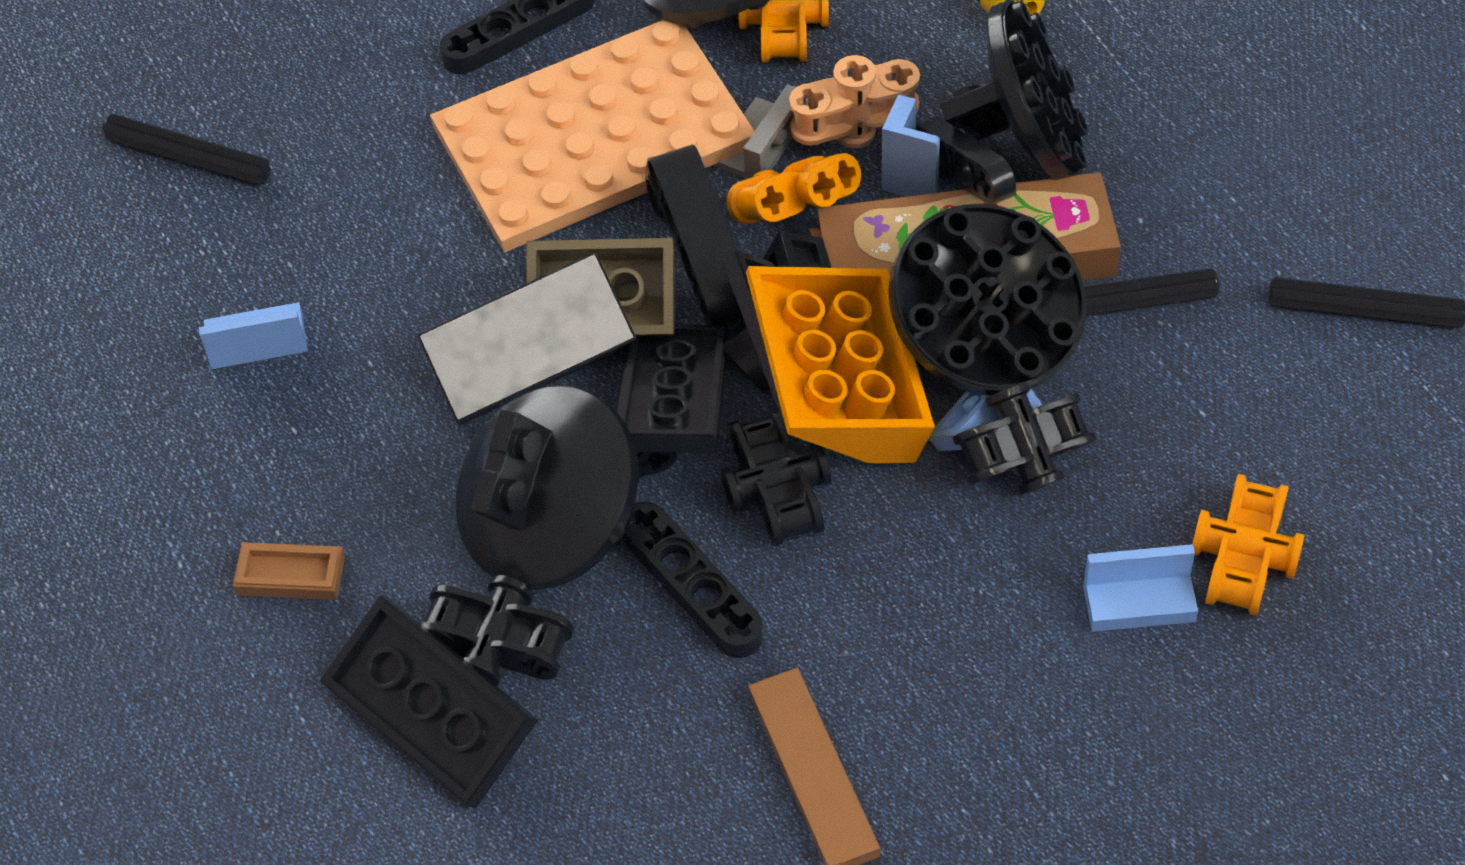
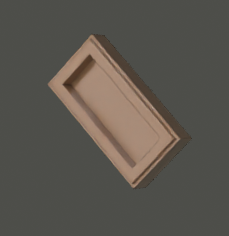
M242 542L233 582L234 591L239 596L337 600L345 561L343 547Z

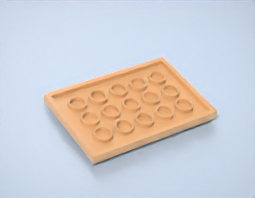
M665 20L430 114L433 128L504 253L527 244V241H534L647 193L645 175L647 159L693 144L700 154L704 167L707 168L717 164L719 161L744 152V146L755 132L686 26L681 23Z

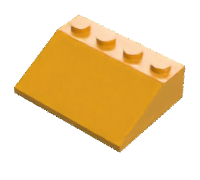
M748 266L746 275L787 434L866 463H916L935 426L915 359L901 340L892 319L889 306L888 290L890 275L888 269Z

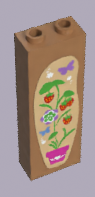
M1101 172L1075 175L1059 180L1051 178L1016 183V194L1014 197L993 204L1030 216L1048 229L1074 259L1082 281L1117 277L1121 245ZM964 189L817 208V228H809V236L823 238L831 268L888 269L890 275L895 258L902 245L922 222L940 211L951 207L987 203Z

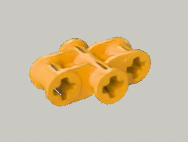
M770 0L762 8L756 10L746 9L738 13L739 30H746L748 25H761L762 63H769L771 58L798 57L800 62H807L806 24L820 23L822 28H829V0Z
M842 153L826 158L823 156H812L788 165L782 173L774 170H761L753 177L737 182L731 187L727 196V209L730 216L736 222L749 224L760 220L775 222L803 211L807 204L817 208L830 207L837 199L851 195L857 190L861 181V168L858 161L852 155Z
M1238 474L1227 521L1210 517L1209 511L1201 509L1192 543L1195 555L1199 556L1201 552L1218 555L1214 563L1205 604L1213 606L1218 601L1246 608L1249 615L1257 617L1268 574L1267 569L1283 571L1286 578L1294 579L1305 534L1296 533L1294 537L1276 533L1279 530L1289 486L1281 484L1279 488L1249 482L1245 475Z

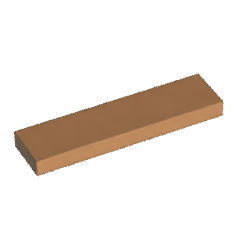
M798 667L748 685L749 696L824 865H860L879 858L880 846Z

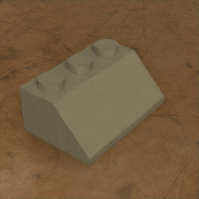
M673 238L527 241L526 284L596 251L635 336H674L677 308V250Z

